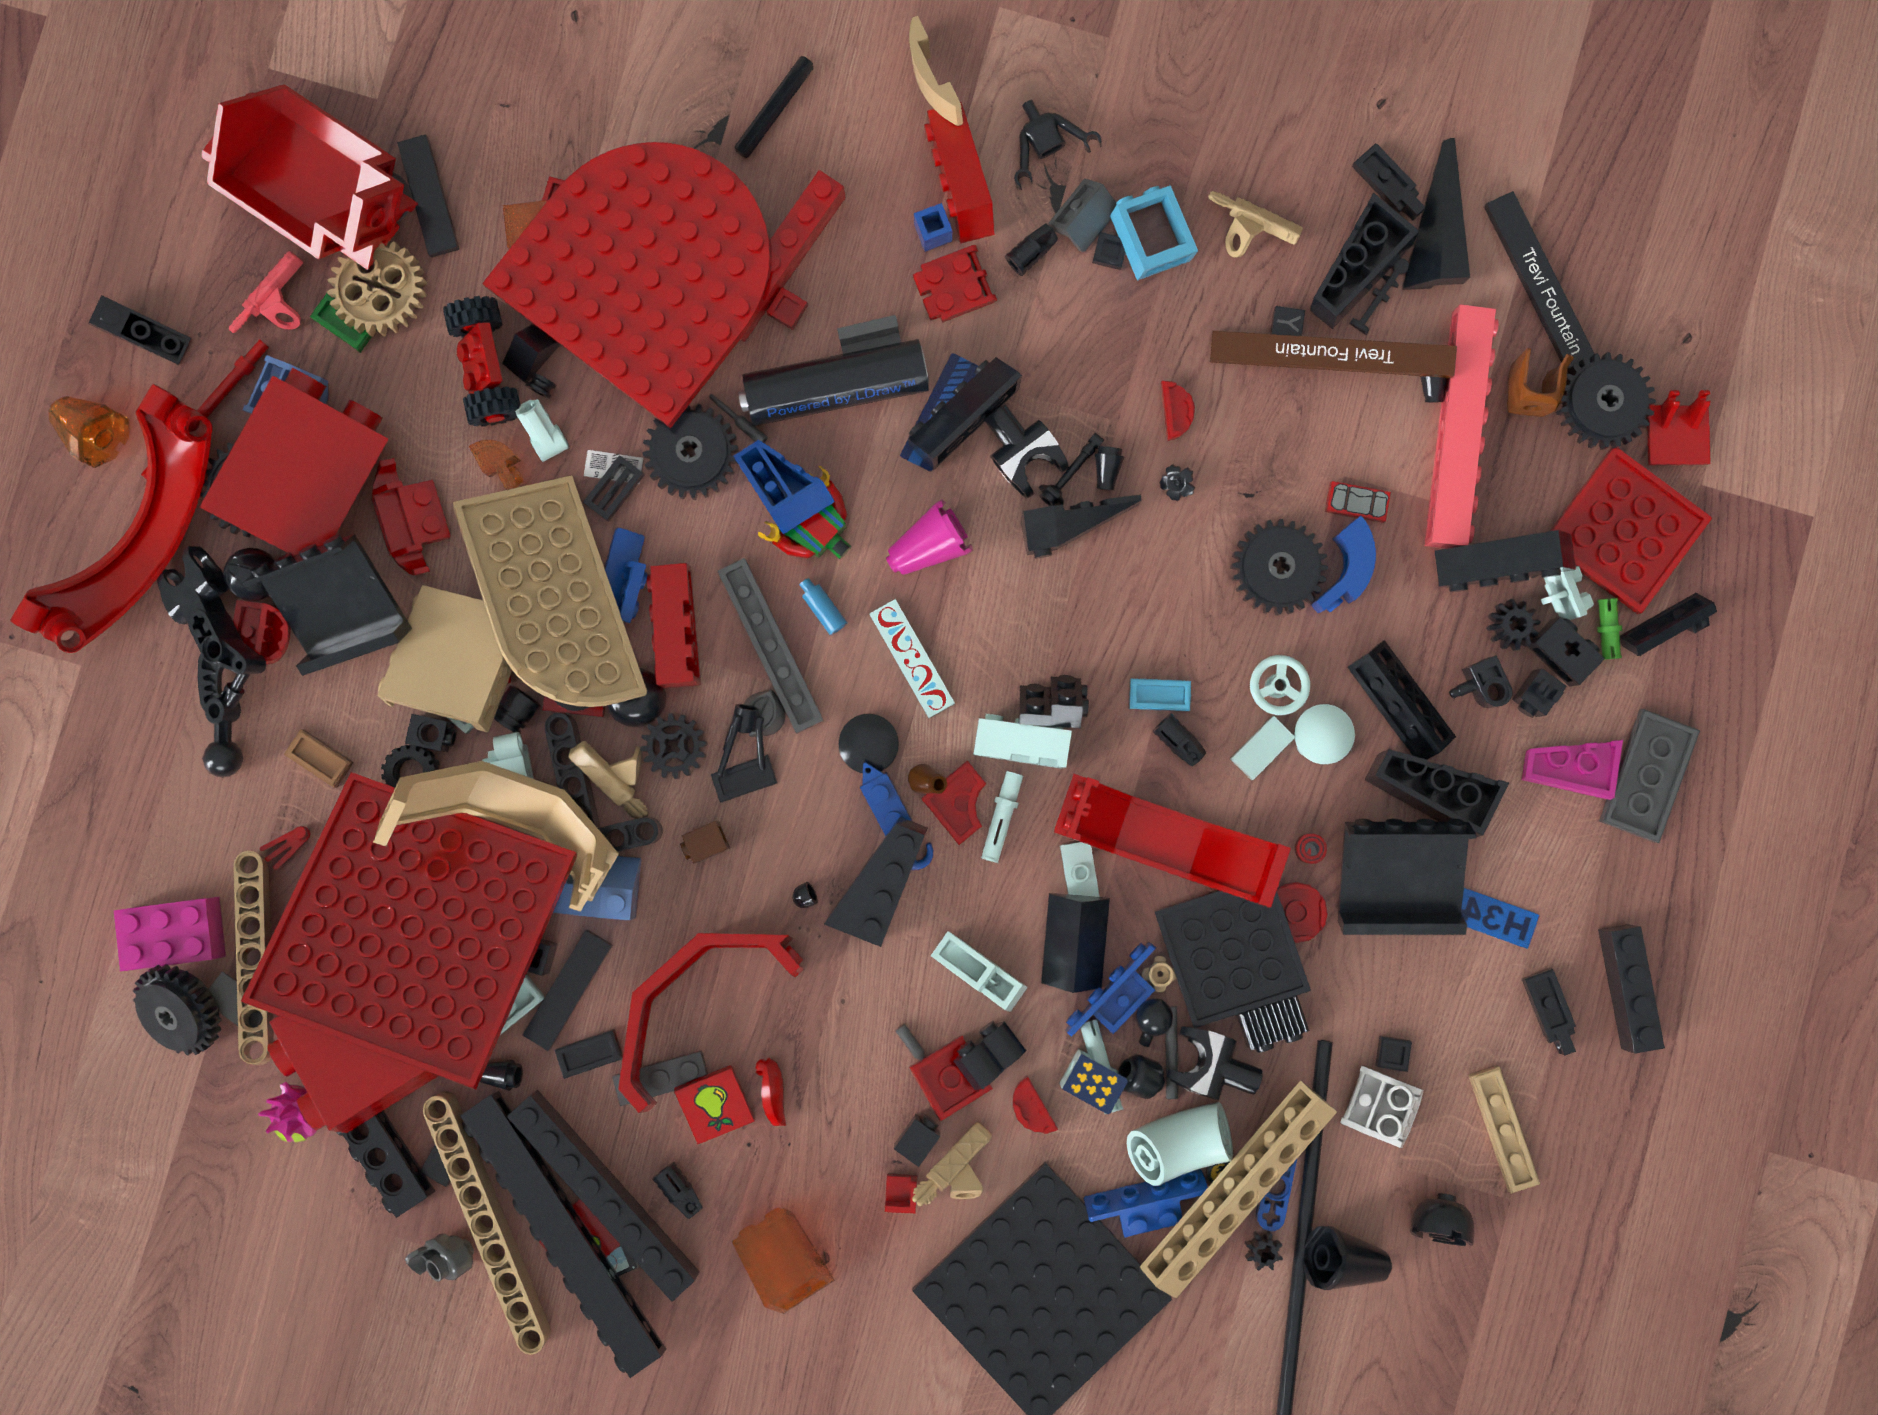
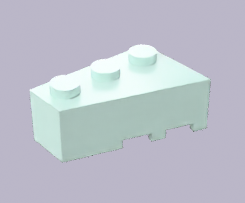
M986 714L985 719L979 718L973 755L1060 769L1066 768L1072 731L1063 730V727L1020 725L1018 718L1015 719V723L1004 722V716Z

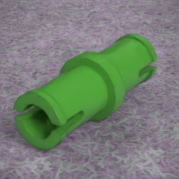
M1618 598L1597 600L1600 627H1597V633L1601 634L1602 657L1605 659L1622 658L1619 631H1622V625H1619Z

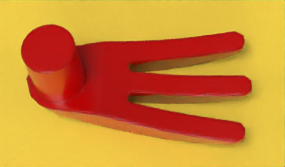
M305 826L296 827L294 830L259 848L260 851H265L287 840L284 845L265 857V861L269 862L292 846L273 866L274 870L279 869L310 838V830Z

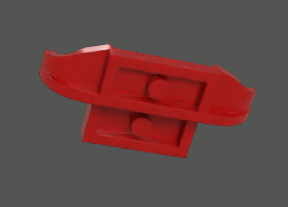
M395 459L379 461L373 482L371 500L388 554L398 566L413 576L430 572L422 554V545L447 540L451 537L434 481L428 480L403 486L402 481H399Z

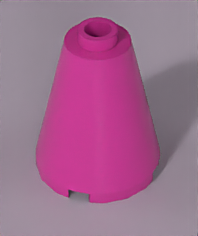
M943 499L936 502L888 549L889 556L886 557V560L895 573L899 571L902 575L967 555L973 551L972 544L966 546L963 541L968 536L951 508L946 511L944 510L943 506L946 502Z

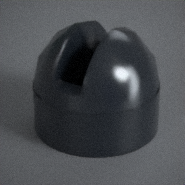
M805 882L795 888L792 899L797 907L808 908L818 903L816 892L809 882Z

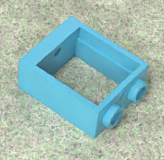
M1171 185L1162 189L1159 186H1155L1146 190L1142 196L1133 198L1131 195L1116 202L1110 218L1122 241L1137 281L1190 262L1198 252ZM1161 202L1179 245L1147 257L1129 213Z

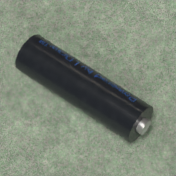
M919 339L745 373L742 374L744 391H739L738 393L742 411H749L753 426L928 392L929 379L922 346Z

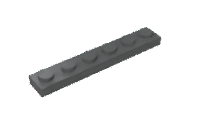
M743 558L718 570L719 576L796 734L824 721L746 559Z

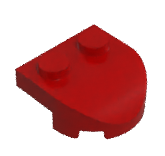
M236 600L233 622L242 641L256 653L262 655L266 660V665L279 661L287 651L291 635V628L279 609L266 603Z

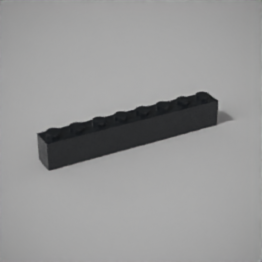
M538 1090L507 1116L671 1302L696 1280L700 1271Z

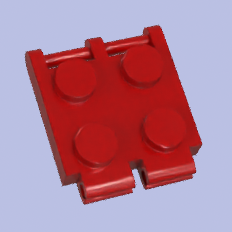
M976 245L968 246L921 265V271L913 274L920 296L931 293V296L923 299L930 320L940 318L943 323L997 301L996 295L991 293L985 278L988 276L985 269L982 270L976 255L978 252ZM968 256H971V259H972V261H973V264H974L975 269H976L977 272H974L973 267H972V264H971V260H970V258H969ZM979 280L981 281L986 297H984L982 288L978 282Z

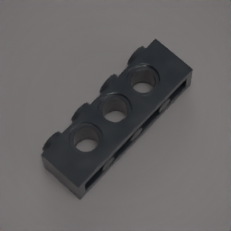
M383 1110L364 1122L369 1128L368 1136L362 1135L359 1132L358 1126L348 1133H336L343 1136L349 1144L348 1150L352 1158L357 1162L360 1161L366 1171L365 1177L372 1187H376L383 1197L381 1200L384 1208L389 1213H393L397 1218L435 1192V1189L426 1175L420 1173V1166ZM376 1148H380L385 1152V1162L379 1161L376 1158ZM392 1174H397L401 1177L402 1187H397L392 1183Z

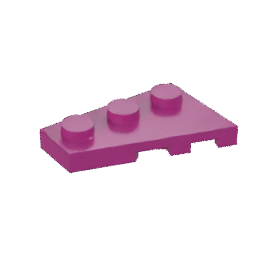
M1623 740L1529 749L1525 753L1521 780L1611 800L1615 798Z

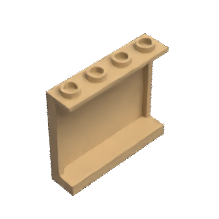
M422 585L419 594L413 600L412 612L408 619L412 629L392 652L390 666L385 677L379 683V693L377 696L391 707L396 703L472 724L477 730L489 732L512 669L500 651L483 600Z

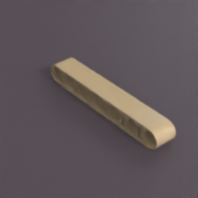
M244 851L234 861L238 1049L240 1058L244 1062L252 1065H264L271 1060L267 1046L274 1042V1030L269 1021L273 1020V1014L241 1002V999L259 964L258 962L256 965L249 966L247 956L251 951L259 950L262 958L271 939L269 867L265 859L256 852ZM256 859L258 861V868L253 873L246 874L244 870L246 863ZM257 889L259 891V898L256 902L247 904L245 900L246 894L250 890ZM251 920H259V930L255 934L248 935L246 931L247 924ZM260 1011L263 1016L262 1023L258 1027L252 1028L249 1025V1017L252 1013ZM260 1042L263 1045L264 1051L261 1057L254 1060L250 1056V1048L253 1044Z

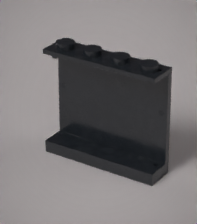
M355 533L343 538L340 534L327 539L323 543L324 545L319 547L315 543L300 550L299 554L295 556L292 553H287L276 559L271 565L268 562L260 563L250 570L252 575L243 582L245 587L252 584L255 586L260 582L263 584L304 648L307 655L296 665L302 676L397 644L412 629Z
M1394 818L1387 819L1385 822H1372L1369 819H1356L1355 822H1345L1337 920L1342 934L1466 935L1467 923L1461 911L1469 839H1476V833L1470 823L1456 818L1449 819L1448 822H1435L1425 818L1418 819L1417 822H1404Z

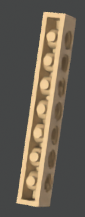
M1300 1080L1142 1263L1140 1268L1158 1289L1177 1298L1333 1118L1337 1111Z

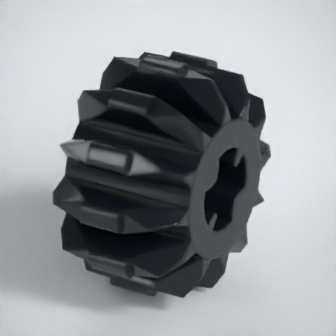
M1510 599L1506 602V606L1502 603L1495 606L1497 613H1490L1488 615V618L1494 624L1488 625L1486 629L1488 631H1495L1496 634L1491 637V641L1496 642L1501 639V649H1507L1510 646L1513 651L1520 650L1521 645L1528 647L1532 644L1530 637L1535 638L1539 635V632L1533 626L1540 625L1541 621L1532 619L1531 616L1536 613V609L1532 608L1526 611L1527 602L1525 601L1516 604L1514 599ZM1512 620H1515L1518 625L1514 627L1516 630H1511L1509 624L1513 623L1511 622Z

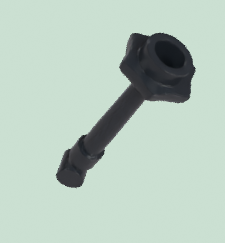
M1096 432L1089 439V443L1082 448L1079 456L1056 485L1043 484L1039 486L1042 492L1040 498L1048 506L1064 504L1061 489L1084 462L1094 454L1095 449H1098L1104 442V439Z

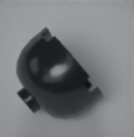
M644 668L639 669L647 690L646 696L606 705L608 712L615 721L628 727L640 728L650 724L661 715L665 708V688L656 685L655 674Z
M1438 1193L1437 1199H1426L1419 1203L1414 1210L1410 1233L1422 1239L1423 1232L1428 1233L1429 1237L1433 1238L1432 1241L1456 1246H1466V1243H1468L1470 1246H1473L1475 1227L1470 1211L1464 1205L1456 1202V1196Z

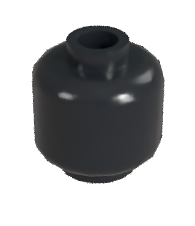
M1135 1054L1125 1059L1119 1067L1118 1074L1128 1080L1124 1091L1143 1099H1150L1164 1087L1163 1067L1153 1059Z

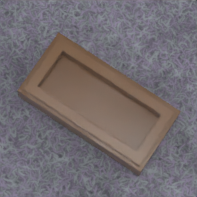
M300 729L284 753L285 756L333 788H337L354 763L304 729Z

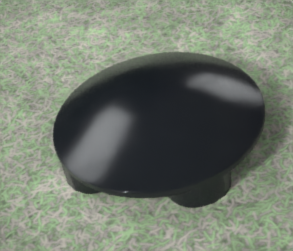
M862 714L846 723L840 733L838 745L843 761L851 769L863 773L864 762L880 771L890 766L897 755L899 740L896 730L888 720L875 714ZM866 768V772H871V769Z

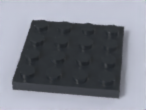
M1217 890L1154 911L1194 1028L1311 991L1277 891L1271 908Z

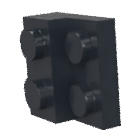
M1071 675L1051 676L1050 687H1044L1040 684L1020 685L1019 724L1081 728L1082 717L1088 716V686L1081 684V678H1075Z

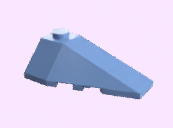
M617 856L591 902L587 901L581 912L569 908L573 888V878L569 874L553 913L619 920L635 919L641 858Z

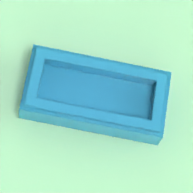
M1130 679L1129 709L1190 711L1191 681Z

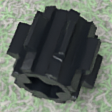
M1254 1231V1238L1251 1241L1244 1242L1246 1247L1250 1249L1245 1258L1247 1261H1254L1255 1268L1258 1271L1264 1268V1266L1274 1270L1273 1264L1276 1261L1283 1260V1257L1277 1252L1283 1246L1279 1240L1273 1241L1270 1231H1267L1265 1234L1263 1233V1236H1259ZM1267 1246L1269 1248V1252H1263L1260 1256V1254L1258 1253V1249H1265V1247Z

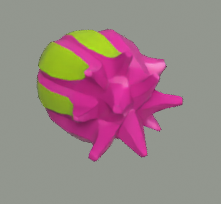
M284 1082L280 1084L281 1095L269 1098L266 1103L272 1104L271 1109L263 1110L258 1115L270 1118L271 1124L266 1129L267 1134L274 1131L281 1140L286 1142L305 1141L317 1132L307 1123L297 1104V1098L306 1094L307 1090L303 1086Z

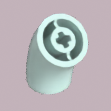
M1220 1102L1187 1109L1157 1119L1131 1131L1127 1136V1149L1133 1166L1138 1174L1153 1186L1161 1185L1191 1171L1229 1162L1233 1159L1231 1132L1224 1108Z

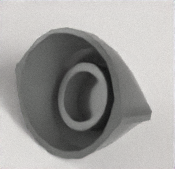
M774 691L755 693L744 702L746 705L757 707L759 709L758 716L765 718L763 736L775 734L784 724L786 712ZM752 728L749 736L756 737V728Z

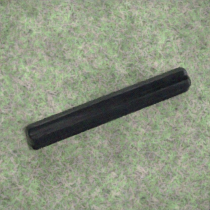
M805 56L799 57L736 143L735 151L744 158H748L811 73L814 66Z

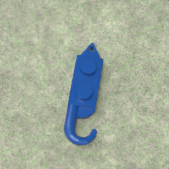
M864 762L863 782L860 785V789L885 836L899 817L913 822L888 773H883L867 762ZM866 768H870L871 772H866ZM931 843L926 844V856L921 860H915L911 870L923 869L931 863L934 852Z

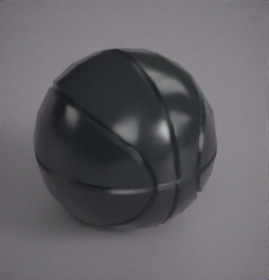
M245 548L236 551L228 558L223 570V578L228 589L234 595L246 601H257L267 598L269 594L261 582L258 585L254 586L252 584L246 587L243 585V582L252 575L251 569L263 562H268L271 565L275 559L266 551L258 548Z

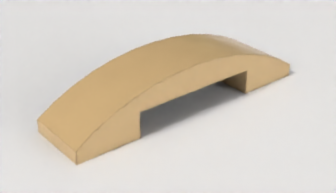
M915 16L910 24L909 43L913 70L918 86L929 104L942 117L957 126L962 125L961 103L950 82L938 85L926 61L931 58L929 39L919 17Z

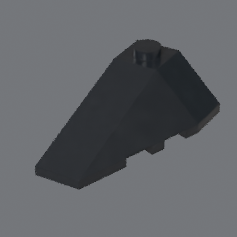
M1141 494L1105 499L1099 502V506H1094L1093 502L1085 501L1070 506V510H1064L1062 504L1023 511L1020 521L1026 554H1034L1035 559L1052 556V551L1058 550L1138 506L1142 501Z

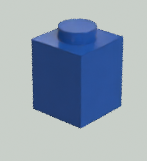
M942 203L914 213V226L924 252L952 242L953 230Z

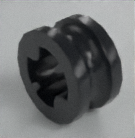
M532 372L530 375L532 381L527 382L525 386L537 394L550 399V390L555 389L557 385L545 377Z

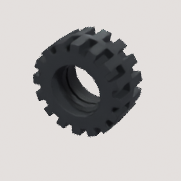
M403 745L400 748L393 749L392 753L385 757L386 763L382 764L381 767L384 770V774H381V778L385 780L386 785L395 788L400 779V768L405 761L410 759L418 761L423 768V773L439 770L438 765L440 763L439 760L435 759L436 755L428 751L427 748Z

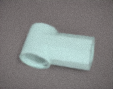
M538 399L522 403L519 409L515 411L531 437V444L542 462L570 448L562 431L557 424H553Z

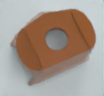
M1527 348L1510 367L1507 410L1513 414L1543 417L1556 411L1562 402L1567 383L1568 366L1574 357L1571 354H1566L1560 366L1548 371L1542 382V393L1531 390L1526 384L1531 348Z

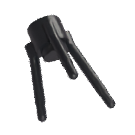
M746 704L735 705L732 723L723 746L724 753L717 772L719 777L724 773L737 733H751L752 728H756L759 770L763 771L765 769L763 723L765 718L758 716L759 709L757 707Z

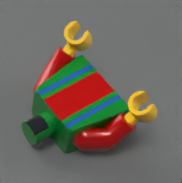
M818 466L822 470V477L820 479L824 482L835 502L785 534L781 532L777 525L766 521L764 523L771 528L770 534L766 536L758 532V536L764 540L772 541L773 545L790 556L808 559L815 555L819 558L829 549L837 558L841 559L852 547L840 536L847 528L844 521L848 514L843 496L834 483L829 480L830 475L828 471L822 466Z

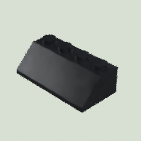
M997 357L990 363L987 360L982 362L974 371L976 376L968 383L965 380L962 381L952 392L955 396L947 403L941 401L931 411L933 416L925 424L920 421L909 432L911 437L908 439L909 446L932 470L936 469L985 422V419L992 412L1005 404L1020 389L1022 375L1017 370Z

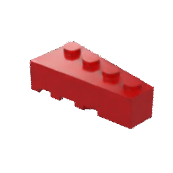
M687 563L650 566L651 574L647 575L646 581L648 592H652V604L649 605V615L654 627L652 647L655 652L654 671L656 685L665 689L701 685L691 567Z

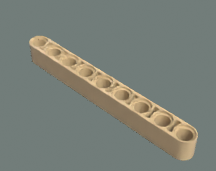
M446 1091L439 1092L425 1102L423 1106L425 1120L517 1346L525 1354H536L550 1338V1325L474 1139L469 1137L463 1129L462 1123L464 1121L460 1116L463 1112L459 1102L452 1093ZM437 1100L444 1102L446 1105L445 1115L436 1111L435 1102ZM448 1129H453L458 1134L457 1143L448 1140L446 1135ZM460 1157L468 1160L470 1164L469 1171H463L458 1166V1159ZM470 1186L480 1189L481 1199H474L470 1195ZM482 1215L491 1217L493 1220L492 1228L485 1227L482 1224ZM493 1244L503 1246L505 1256L496 1255L493 1251ZM507 1272L512 1273L516 1277L517 1284L511 1285L507 1283L504 1274ZM516 1302H524L528 1306V1313L518 1311ZM530 1330L536 1331L540 1336V1341L534 1342L530 1340L527 1332Z

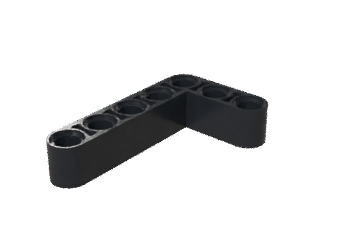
M563 713L550 715L545 722V733L558 788L565 790L579 807L587 810L588 818L617 852L657 842L662 836L663 828L661 823L652 817L638 818L600 827L590 779L574 762L566 765L561 759L562 752L565 749H572L581 743L576 720L572 716ZM560 719L566 720L568 724L567 731L563 735H558L555 731V724ZM574 777L578 778L581 782V789L577 794H572L568 789V783ZM646 822L650 823L654 828V834L648 840L644 839L640 834V828ZM616 829L624 834V842L619 847L611 842V834Z

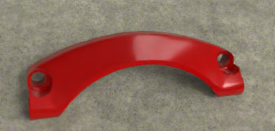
M153 383L135 411L144 435L148 469L144 496L132 524L124 536L107 554L85 570L61 581L28 590L10 619L13 624L28 632L37 633L39 631L45 639L55 642L58 648L66 653H75L97 638L119 620L147 592L177 551L189 527L201 494L210 453L212 424L197 410ZM199 419L200 425L197 430L189 432L188 426L190 422ZM74 631L70 639L61 640L64 632Z

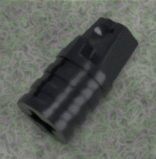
M1045 223L1030 235H1027L1023 241H1020L1016 247L1005 255L1006 261L1017 274L1023 276L1058 241L1054 229Z
M1172 713L1167 715L1152 731L1174 754L1192 767L1206 754V750L1195 736Z
M675 1162L669 1164L652 1178L654 1183L658 1185L657 1187L663 1192V1195L667 1197L669 1203H672L687 1219L693 1217L703 1208L692 1188V1184L688 1182L686 1176L682 1174V1171ZM666 1174H668V1176L671 1178V1180H672V1181L674 1182V1184L677 1186V1188L679 1189L678 1191L675 1189V1187L672 1185V1183H671V1182L669 1181V1179L666 1177Z

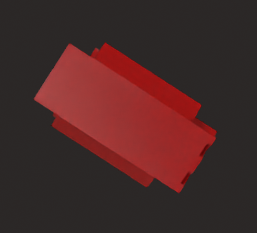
M285 84L218 103L214 136L202 151V158L209 162L207 184L316 258L321 259L340 251L368 270L375 261L373 255L381 243L386 246L400 228L397 222L404 212H412L418 205L416 201L403 193L404 184L392 177L396 161L395 157Z

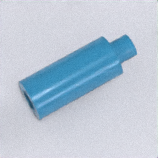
M809 578L799 584L805 592L802 598L830 636L847 624L845 618L820 584L815 586Z

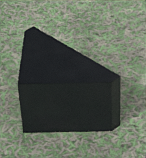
M531 324L515 333L502 364L524 383H527L532 378L530 376L531 373H536L560 344L537 326Z

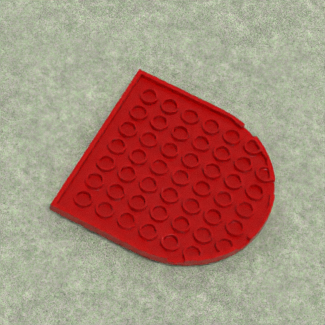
M664 142L636 143L607 151L591 159L573 172L553 193L482 284L671 428L755 320L763 304V296L768 279H770L771 245L763 215L755 198L739 177L723 163L699 150L683 145Z

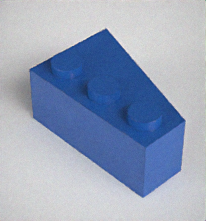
M757 440L733 456L783 534L835 502L821 479L818 477L814 478L806 473L801 466L792 464L782 454L760 440Z

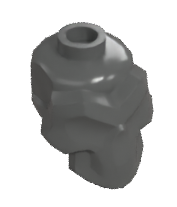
M443 1233L427 1240L424 1246L408 1254L405 1261L417 1274L421 1275L428 1271L429 1275L437 1282L444 1278L456 1280L472 1268L474 1249L468 1240H462L458 1236H448Z

